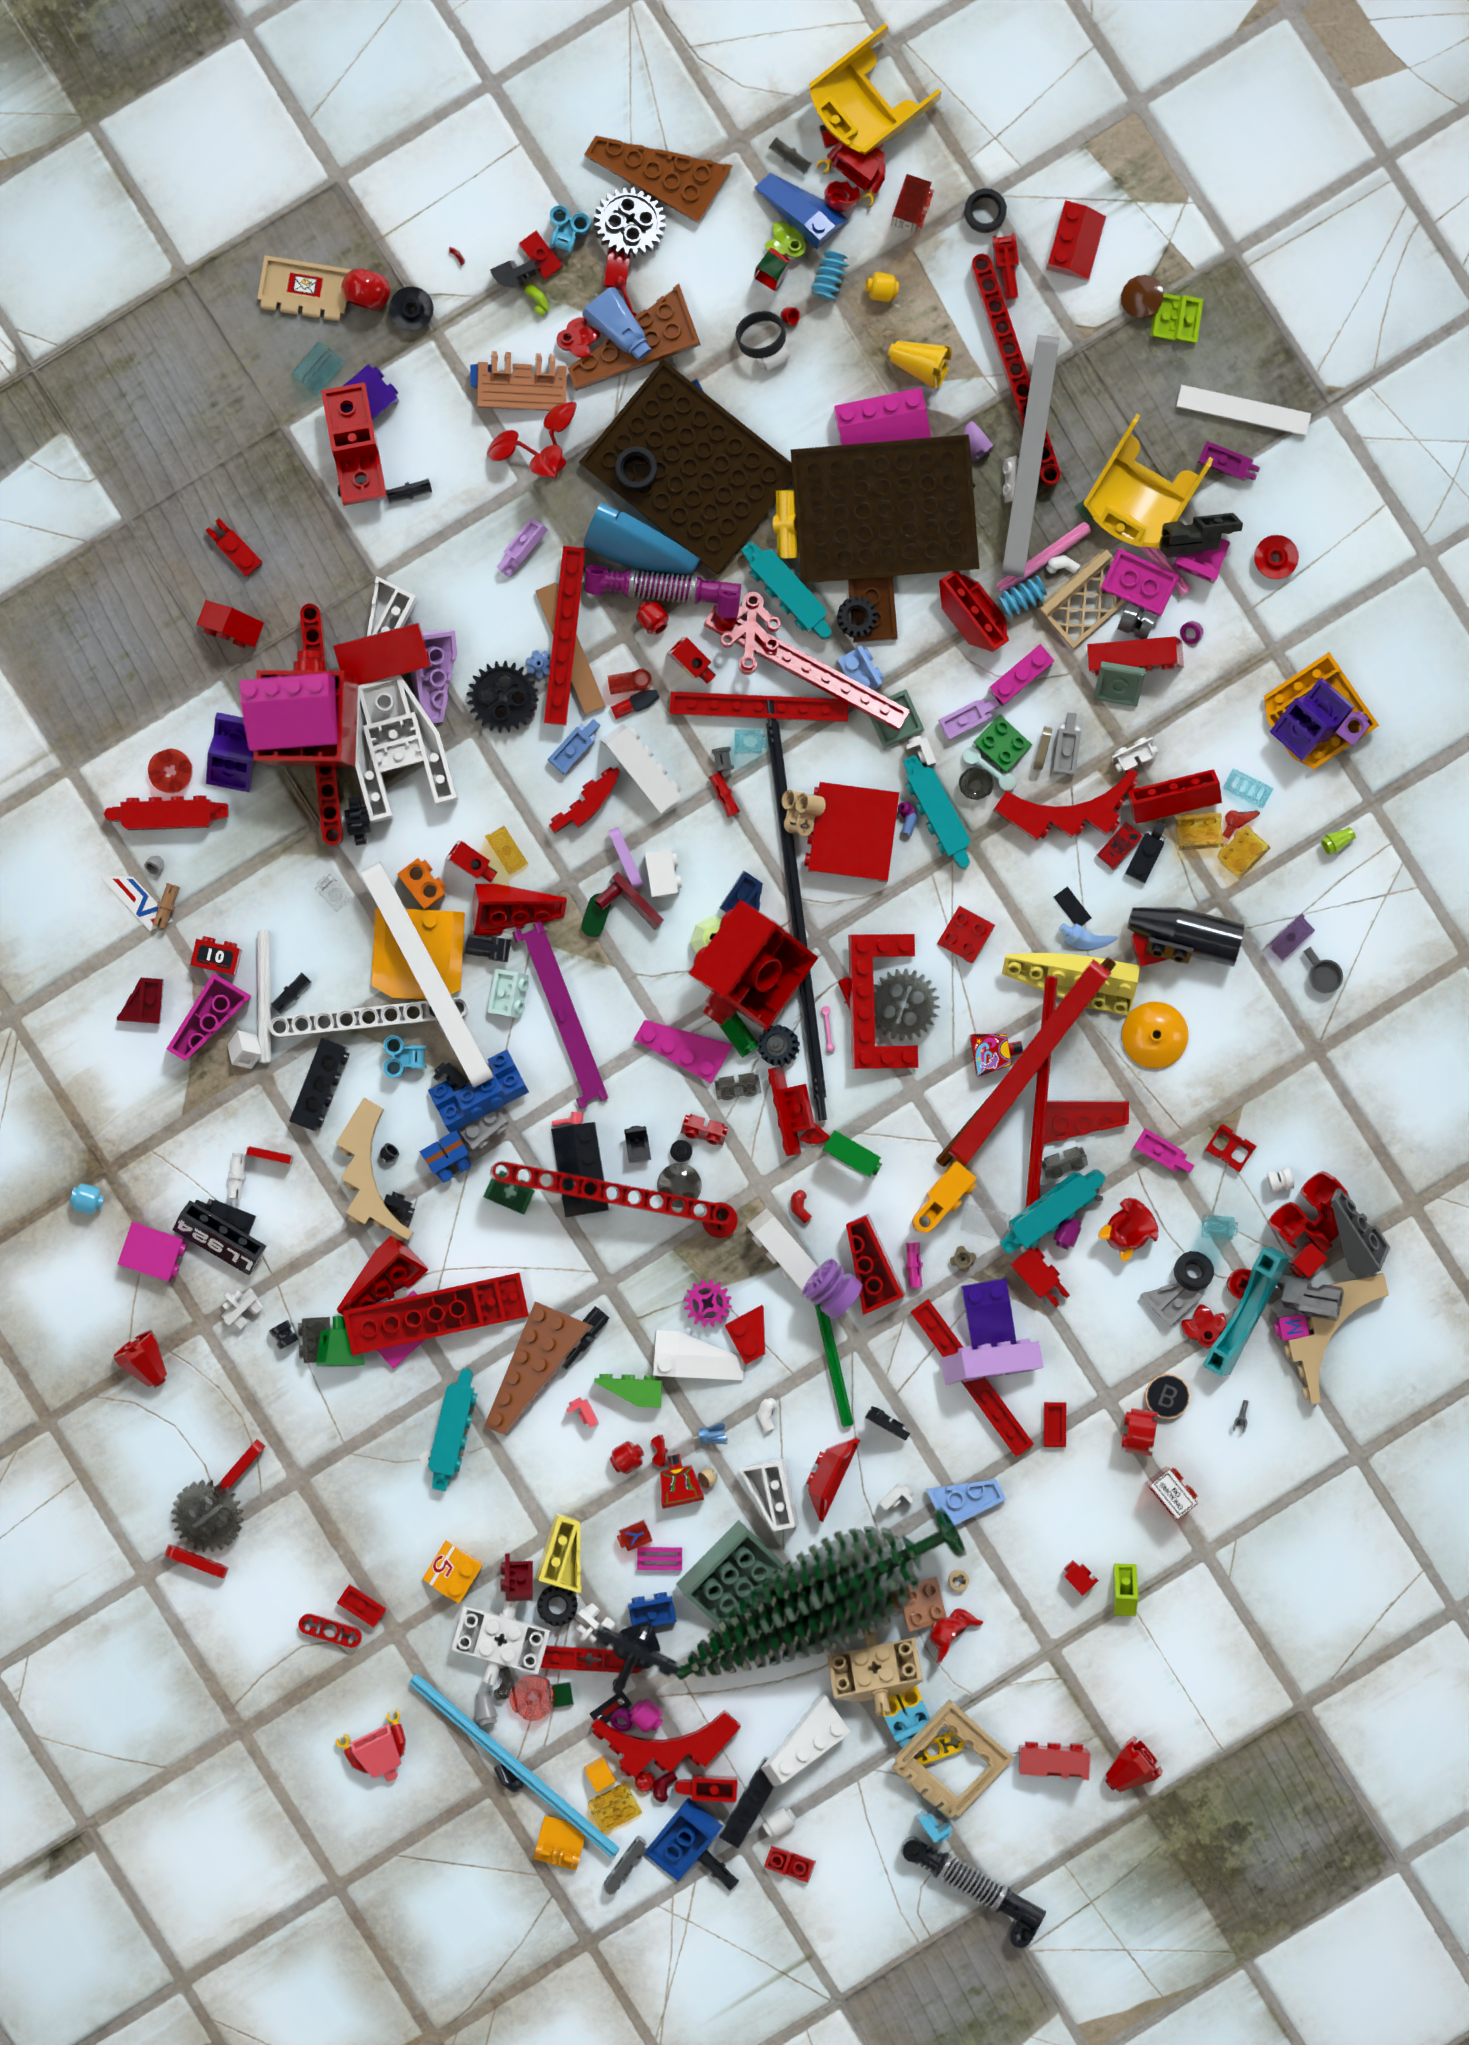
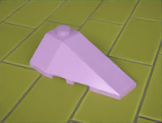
M454 630L422 631L431 666L411 671L410 674L415 698L432 723L443 722L449 683L450 680L452 681L453 676L452 668L457 656L456 636Z

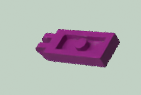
M1206 441L1198 463L1205 465L1208 458L1211 457L1213 461L1210 468L1242 481H1246V478L1256 480L1257 476L1249 471L1259 472L1260 467L1252 464L1253 459L1209 441Z

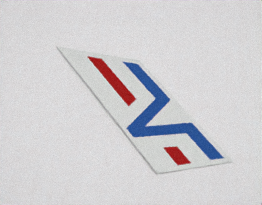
M99 875L149 931L158 928L152 925L159 908L157 906L158 903L134 877ZM170 917L168 923L173 921Z

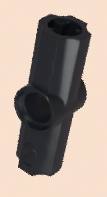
M594 1306L583 1320V1322L594 1327L585 1333L580 1340L581 1343L577 1348H573L566 1357L567 1360L562 1365L566 1370L578 1355L586 1350L596 1338L595 1335L610 1318L597 1306Z

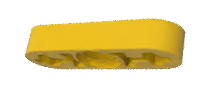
M952 1731L934 1737L929 1743L939 1745L940 1751L937 1755H929L927 1753V1745L923 1749L927 1759L923 1760L921 1755L916 1760L921 1765L927 1764L962 1750L965 1743L961 1740L958 1742L957 1747H954L952 1744L946 1746L948 1751L944 1752L943 1745L939 1740L944 1739V1743L951 1741V1736L959 1738Z

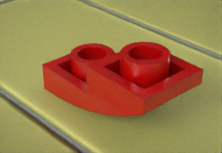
M614 248L611 251H607L603 287H615L621 290L620 285L616 283V279L623 277L626 289L630 253L625 258L622 251L618 256H616V249Z
M771 1846L764 1868L808 1883L816 1861L788 1850Z

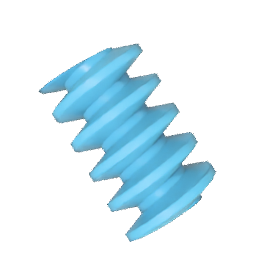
M825 250L823 255L826 258L821 259L820 262L823 266L818 267L817 270L821 275L815 276L814 280L817 283L812 284L811 288L814 291L811 293L826 300L836 301L837 298L832 295V292L840 291L835 284L843 283L838 278V275H846L841 270V267L849 266L844 261L848 257L835 251Z
M1036 575L1034 576V582L1027 579L1026 586L1023 583H1019L1018 590L1012 586L1010 594L1004 590L1002 591V598L998 594L997 597L1003 611L1011 619L1012 611L1014 610L1019 615L1021 606L1028 611V603L1036 607V599L1045 603L1044 596L1047 593L1042 581Z

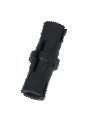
M429 478L411 484L406 482L404 486L386 490L389 504L407 498L411 500L414 499V496L432 492Z
M301 972L289 986L286 985L283 988L284 991L271 1003V1006L281 1014L293 1000L296 1001L299 998L298 995L312 982Z
M707 1849L698 1857L697 1860L711 1872V1876L713 1878L716 1877L729 1891L739 1882V1879L725 1867L726 1864L720 1863Z

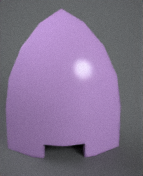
M970 421L964 428L962 435L969 434L971 459L975 463L992 450L993 444L973 421Z

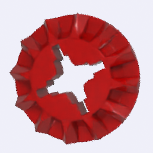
M717 1202L727 1205L731 1209V1221L722 1225L720 1230H718V1226L705 1222H702L709 1235L716 1238H724L734 1232L737 1227L738 1217L736 1211L729 1204ZM721 1208L716 1211V1217H718L720 1210H722L723 1218H725V1211Z

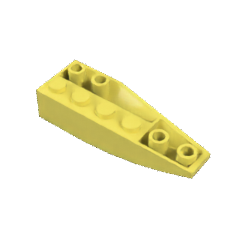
M1060 953L1006 954L1002 974L1043 991L1045 977L1056 976L1058 979L1056 996L1064 998L1093 959L1099 964L1105 959ZM1114 961L1116 966L1111 971L1110 976L1085 1008L1128 1016L1131 1012L1137 988L1140 966Z

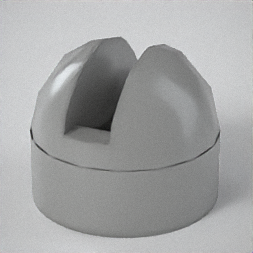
M151 856L145 862L144 867L149 873L159 875L163 870L164 861L160 856Z

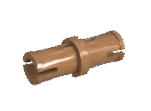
M166 883L161 902L158 901L157 904L159 908L152 924L153 926L166 930L171 911L175 909L173 905L180 887Z

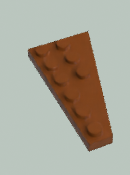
M595 135L584 154L588 159L637 188L644 190L647 194H651L652 197L698 224L733 165L720 164L707 159H697L688 155L647 148L638 144L633 145Z
M679 284L673 287V290L666 296L656 300L657 302L649 309H644L634 317L642 328L645 338L648 340V345L652 349L651 353L641 361H638L635 356H630L627 352L622 351L607 338L601 342L599 347L591 352L589 357L580 358L568 368L575 391L701 345Z
M535 1302L484 1426L507 1435L523 1415L524 1409L530 1402L533 1403L537 1398V1393L549 1383L565 1363L569 1353L573 1348H577L581 1343V1338L594 1326Z

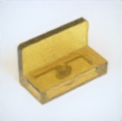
M502 826L490 835H485V838L509 875L528 864L505 826Z

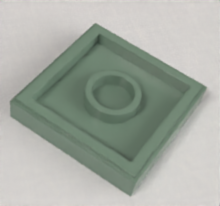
M1101 661L1093 699L1137 707L1146 669Z
M907 689L887 697L910 710L899 731L869 716L883 748L924 731V727Z

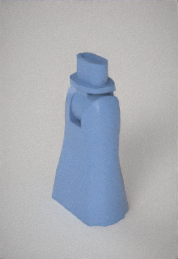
M609 287L584 308L582 316L606 335L622 351L627 352L630 356H635L638 361H641L651 353L652 349L648 345V340L645 338L642 328L615 287Z

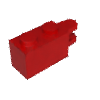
M1029 1247L1011 1262L1010 1266L1038 1298H1042L1045 1295L1055 1307H1058L1060 1305L1058 1300L1049 1292L1054 1286L1057 1287L1063 1297L1068 1298L1070 1296L1060 1283L1058 1278L1060 1273L1052 1264L1049 1267L1043 1261L1045 1256L1037 1247L1034 1250L1032 1247Z
M693 1775L692 1779L676 1780L674 1788L680 1795H692L691 1801L737 1803L738 1777Z

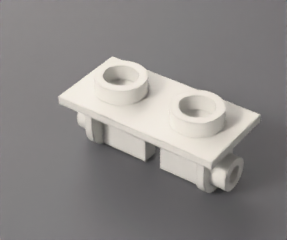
M1017 456L1006 458L1003 464V473L1005 474V484L1003 486L1004 503L1013 501L1019 457Z
M1146 737L1141 738L1134 743V746L1128 749L1123 747L1115 751V755L1112 756V763L1118 762V764H1115L1117 771L1125 773L1138 766L1135 760L1136 757L1140 759L1142 764L1155 758L1159 751L1156 745L1151 746L1153 745V737L1148 739Z

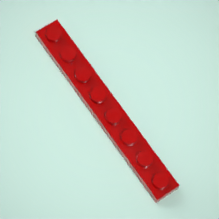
M563 546L544 724L567 726L586 548Z
M670 692V715L848 722L849 704L839 699ZM767 700L774 702L775 714L767 713Z
M929 1299L910 1311L943 1358L959 1353L958 1349L963 1348L960 1341ZM985 1376L973 1381H961L1015 1457L1034 1445L992 1385L985 1379Z

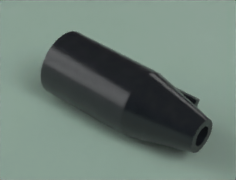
M1132 907L1127 929L1148 940L1145 953L1151 954L1154 957H1163L1178 963L1188 964L1192 956L1234 967L1243 938L1244 923L1180 907Z

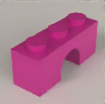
M1039 644L993 683L988 691L1003 707L1027 684L1050 667L1055 660Z

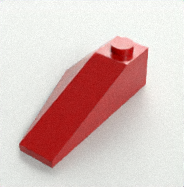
M390 1235L374 1251L336 1310L344 1316L343 1311L373 1305L385 1297L390 1299L395 1296V1291L404 1286L406 1288L412 1286L429 1269L405 1243Z

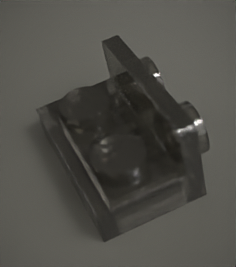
M330 1317L302 1318V1323H298V1336H302L303 1345H299V1358L303 1359L304 1363H316L321 1330L331 1329Z

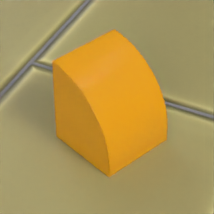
M604 1756L584 1766L585 1772L596 1793L617 1780Z

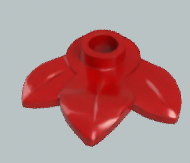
M579 317L571 320L567 324L566 329L558 333L556 341L562 350L570 351L574 356L584 358L591 355L589 345L596 342L601 337V334L595 328L587 326V320L584 317ZM564 338H571V340L566 341Z
M1203 1304L1198 1305L1196 1308L1194 1319L1181 1321L1185 1335L1190 1339L1197 1340L1205 1348L1212 1347L1227 1324L1224 1313L1213 1315L1212 1311ZM1211 1333L1213 1337L1207 1340L1204 1338V1335Z

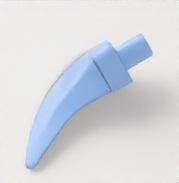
M1062 923L1059 927V931L1066 935L1064 942L1078 949H1098L1118 939L1117 936L1093 935L1077 923L1073 927Z

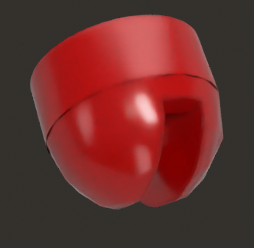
M786 307L781 311L780 317L785 324L795 325L800 319V312L797 308Z

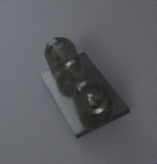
M752 1072L738 1075L739 1083H735L734 1076L718 1078L719 1080L714 1081L717 1100H731L738 1096L752 1097L757 1093H761L759 1074Z
M1076 1146L1063 1151L1065 1158L1063 1160L1060 1159L1059 1153L1045 1157L1042 1161L1045 1178L1056 1179L1066 1172L1079 1171L1088 1165L1083 1147L1078 1148Z

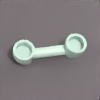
M969 747L964 750L962 755L963 761L967 765L977 764L998 780L1000 790L1010 792L1015 788L1016 780L1012 774H1003L983 759L977 748Z

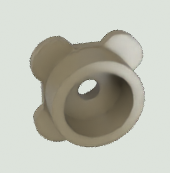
M959 1246L956 1249L955 1256L950 1258V1263L961 1268L962 1272H968L970 1270L969 1266L976 1260V1254L968 1252L964 1246Z

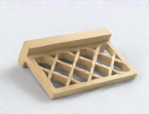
M1102 549L1047 598L1045 603L1037 607V610L1047 618L1072 649L1126 602L1123 599L1117 602L1116 596L1102 594V590H1100L1105 579L1103 578V569L1113 561L1112 555L1107 549ZM1090 580H1099L1098 593H1086L1087 583ZM1073 595H1083L1082 608H1070V598ZM1086 595L1098 596L1097 609H1085ZM1102 596L1113 597V607L1111 609L1101 610ZM1058 609L1066 610L1065 623H1057L1051 615ZM1070 610L1081 611V624L1069 623ZM1085 611L1097 612L1096 622L1093 625L1084 624ZM1101 612H1106L1102 617H1100ZM1060 625L1065 626V631L1060 627ZM1080 626V636L1073 642L1068 636V627Z

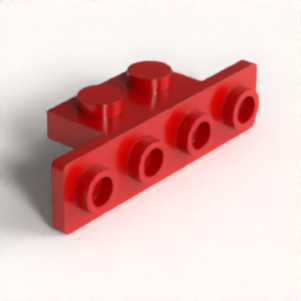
M783 1067L768 1069V1080L773 1092V1103L777 1111L778 1126L783 1139V1149L786 1156L801 1154L797 1131L815 1128L807 1086L802 1084L787 1088Z

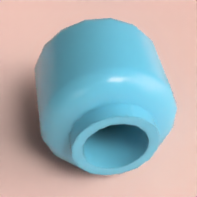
M81 1183L77 1188H73L70 1205H73V1210L76 1212L93 1215L96 1209L101 1210L104 1196H100V1189L98 1187Z

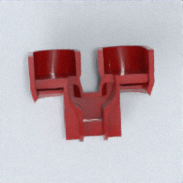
M1325 1171L1318 1172L1306 1181L1300 1193L1310 1205L1316 1208L1319 1215L1311 1221L1306 1218L1305 1213L1298 1205L1289 1202L1279 1207L1271 1215L1268 1225L1288 1246L1297 1249L1293 1241L1303 1232L1319 1250L1325 1253L1329 1248L1333 1247L1331 1242L1339 1235L1334 1211L1331 1207V1199L1338 1188H1341L1345 1195L1349 1197L1348 1191L1334 1176Z

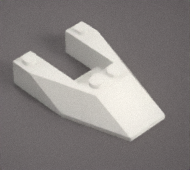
M401 675L359 685L355 767L371 823L394 818L382 773L424 761L437 806L458 800L440 734Z

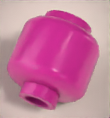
M639 1699L629 1712L631 1714L630 1721L643 1732H648L651 1729L656 1731L663 1722L660 1718L663 1713L662 1709L650 1699H644L643 1701Z

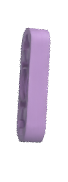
M619 827L609 830V835L634 889L644 886Z

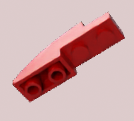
M609 767L601 773L602 778L596 782L592 779L583 785L582 788L584 790L581 791V794L585 800L583 802L580 799L569 806L570 811L564 815L560 812L550 819L552 823L549 826L554 834L571 822H574L577 828H580L599 811L617 783L620 775L618 767L615 769Z

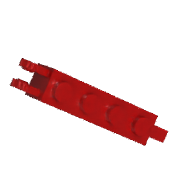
M205 795L193 796V800H184V796H172L171 800L162 801V797H148V801H140V798H126V802H120V807L105 809L104 816L109 821L121 822V825L127 830L209 828L213 824V820L229 818V805L212 802Z

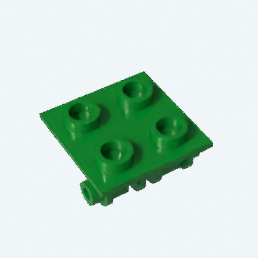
M1001 715L973 742L976 748H979L986 754V758L989 757L990 761H994L1000 768V771L1003 770L1004 772H1007L1033 745Z

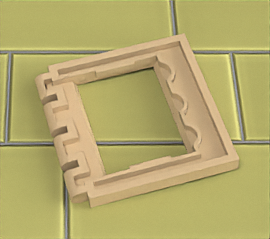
M949 1699L894 1757L896 1762L893 1764L892 1769L901 1778L907 1777L906 1782L918 1793L922 1792L921 1795L934 1807L939 1805L937 1810L947 1819H951L955 1814L959 1817L1014 1757ZM943 1725L948 1727L989 1764L959 1797L914 1758L920 1750L922 1751L931 1742Z

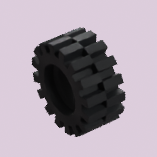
M853 596L848 600L846 599L840 605L837 612L838 626L844 634L849 635L851 638L867 636L873 631L877 622V611L874 608V604L861 596ZM861 609L866 615L865 622L859 626L851 624L848 619L850 611Z
M555 1585L544 1589L537 1601V1611L540 1618L551 1626L568 1624L577 1612L578 1603L573 1591ZM554 1597H561L566 1602V1609L561 1614H554L549 1609V1601Z

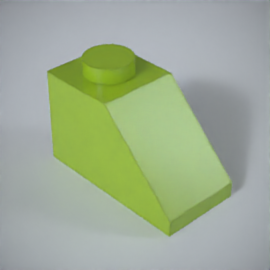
M1114 1564L1113 1616H1136L1138 1605L1137 1565Z

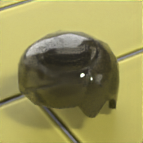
M973 766L961 773L958 784L960 791L966 798L980 800L991 794L994 781L992 775L986 769Z

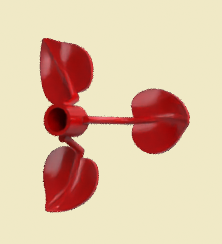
M563 403L555 406L547 413L543 425L549 430L553 445L545 447L540 454L521 441H517L519 437L517 431L507 430L500 433L491 442L487 450V457L493 461H503L514 453L516 446H521L535 455L529 464L532 473L541 477L557 478V472L564 468L566 459L562 456V449L556 442L554 432H562L570 424L575 414L577 403Z

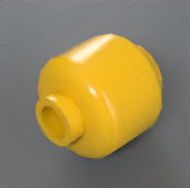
M874 272L871 278L866 279L865 291H868L871 300L889 303L892 298L895 299L897 296L899 281H896L894 275Z

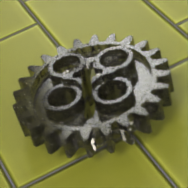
M906 968L903 974H901L899 969H896L895 976L887 972V980L880 977L879 979L882 984H874V987L877 989L876 993L874 992L875 1022H879L876 1029L879 1030L884 1027L883 1035L886 1036L891 1032V1039H895L898 1034L900 1041H904L905 1035H907L908 1039L912 1041L913 1034L920 1038L921 1030L928 1033L927 1025H935L931 1019L932 1017H939L938 1014L934 1013V1009L941 1008V1006L935 1004V1001L939 1000L940 997L933 996L937 988H929L932 984L931 980L924 982L926 975L922 974L917 978L916 970L909 975V970ZM899 984L903 992L900 996L895 997L892 994V988ZM909 986H911L912 989L906 1000V1003L909 1004V1007L903 1009L901 1021L899 1024H897V1018L899 1017L900 1012L902 1010V1007L899 1006L900 1001H905L907 989ZM916 992H922L924 996L920 1004H915L913 1001V995ZM888 1006L895 1008V1015L892 1018H887L885 1015V1009ZM909 1013L916 1015V1022L913 1025L906 1023V1016Z
M201 1480L198 1485L194 1481L190 1484V1487L186 1486L183 1492L177 1495L179 1500L176 1499L173 1502V1505L177 1508L171 1511L172 1514L177 1516L171 1521L178 1523L174 1530H181L182 1534L179 1538H188L186 1545L193 1542L195 1550L200 1545L202 1546V1552H205L208 1547L211 1552H214L217 1547L222 1550L225 1544L229 1546L233 1542L232 1539L235 1540L239 1536L236 1532L242 1530L239 1524L244 1521V1518L239 1517V1515L244 1510L237 1509L241 1501L233 1500L236 1493L229 1495V1487L222 1490L221 1482L214 1486L213 1480H210L207 1485L204 1480ZM205 1497L212 1500V1505L205 1501ZM217 1505H222V1508L218 1509L211 1517H208L196 1528L193 1527V1524L198 1522L204 1515H207ZM188 1510L194 1511L196 1517H192ZM219 1514L225 1516L227 1522L222 1521L219 1518ZM202 1527L207 1528L210 1531V1535L204 1533Z

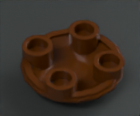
M1138 275L1130 279L1125 284L1121 293V304L1124 310L1135 318L1155 316L1163 302L1162 284L1154 277L1148 275Z

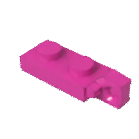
M1144 1128L1133 1147L1175 1172H1178L1179 1168L1190 1173L1195 1166L1185 1160L1187 1154L1183 1150Z

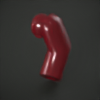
M673 1770L671 1773L664 1774L655 1782L653 1796L659 1803L667 1801L668 1785L678 1780Z

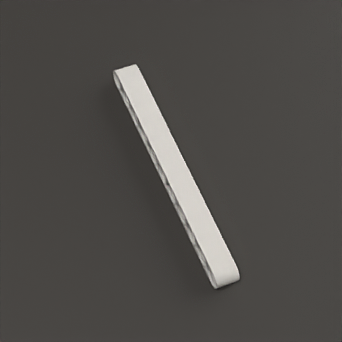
M381 862L361 871L360 873L471 1084L475 1088L494 1078Z

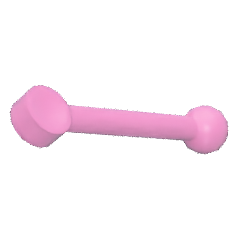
M824 1006L821 1012L825 1019L828 1044L826 1050L831 1053L835 1050L831 1039L828 1015L830 1008Z

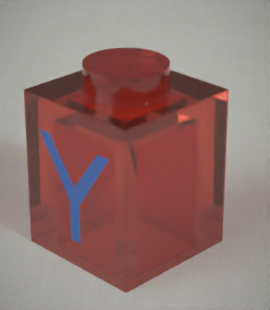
M644 1519L619 1529L620 1535L617 1536L621 1548L626 1547L627 1551L653 1541Z

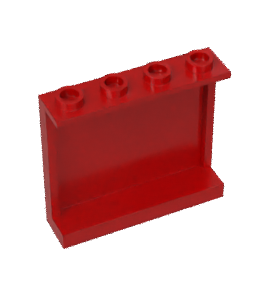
M820 782L819 787H814L813 795L824 798L825 810L822 815L815 816L813 831L808 835L807 844H811V851L806 853L804 866L808 867V872L813 871L888 882L900 792Z

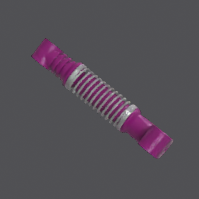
M591 565L586 568L584 590L592 595L604 594L606 590L612 593V590H615L614 593L620 591V594L629 598H634L637 592V598L642 596V599L647 596V600L652 597V600L657 597V601L662 598V601L667 598V602L670 599L674 602L676 599L677 603L680 600L684 603L686 600L687 604L690 602L693 605L700 602L717 604L716 613L718 616L735 618L739 614L741 584L702 580L698 576L689 578V575L684 578V575L679 577V574L674 577V574L669 576V573L666 576L664 573L660 575L659 572L655 575L654 572L650 574L649 571L646 574L642 571L640 577L639 570L635 573V570L630 569L622 572V574H619V571L615 574L613 570H611V573H608V569L603 566Z

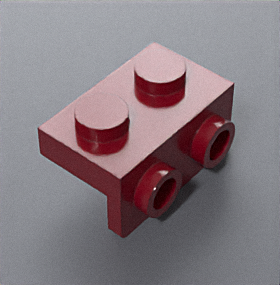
M505 1553V1562H501V1575H505V1579H500L501 1592H505L506 1601H533V1561L510 1562V1553Z

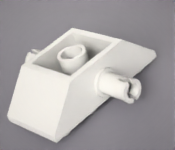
M505 1600L502 1613L499 1614L488 1610L463 1606L451 1650L485 1659L488 1662L484 1678L482 1679L485 1683H488L490 1674H492L490 1684L496 1685L500 1667L503 1665L535 1674L539 1673L550 1630L517 1619L515 1614L519 1601H513L511 1605V1601ZM500 1634H504V1639L507 1640L502 1645L498 1644V1640L495 1639Z

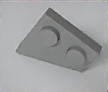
M1178 1282L1144 1292L1140 1295L1170 1327L1203 1297L1199 1291H1189Z

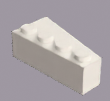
M620 724L601 739V742L605 747H609L613 757L626 769L627 774L638 784L639 789L654 808L662 814L682 798L678 793L681 789L674 780L669 781L666 778L665 774L668 772L660 762L655 764L651 758L654 754L647 745L642 747L637 741L640 738L633 728L628 729L623 724Z

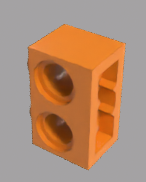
M417 858L397 873V875L424 910H427L447 895L444 892V889L447 887L439 877L434 879L430 874L433 869L426 860L421 862ZM415 868H420L423 871V875L419 880L411 878V871ZM426 887H436V895L431 898L426 897L424 894Z

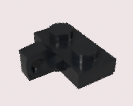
M872 1406L865 1416L866 1419L903 1440H907L910 1435L909 1432L903 1429L904 1424L894 1418L890 1422L891 1417L879 1408Z

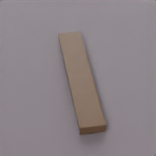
M556 582L535 590L553 635L558 598ZM576 634L571 681L586 715L606 706Z

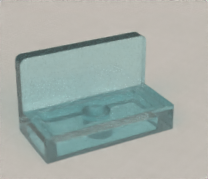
M318 341L293 370L291 376L317 396L344 364V361L331 348Z

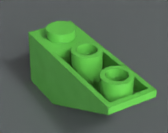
M599 1374V1378H594L595 1383L638 1407L661 1408L662 1380H657V1376L644 1375V1379H635V1375L622 1374V1378L619 1379L613 1378V1374Z

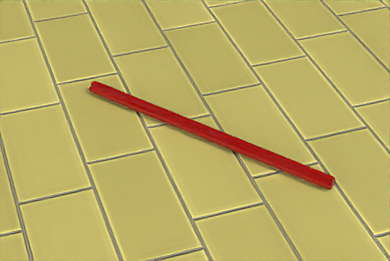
M1056 976L1045 977L1041 1028L1055 1010L1058 982ZM1051 1054L1037 1071L1026 1208L1039 1199Z

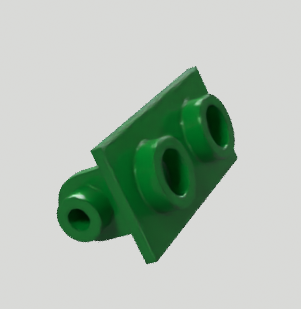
M736 1012L731 1019L727 1017L722 1026L719 1025L742 1058L758 1047L756 1039Z

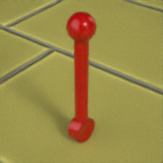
M618 277L616 283L620 285L626 305L635 317L637 314L632 309L624 286L625 279Z

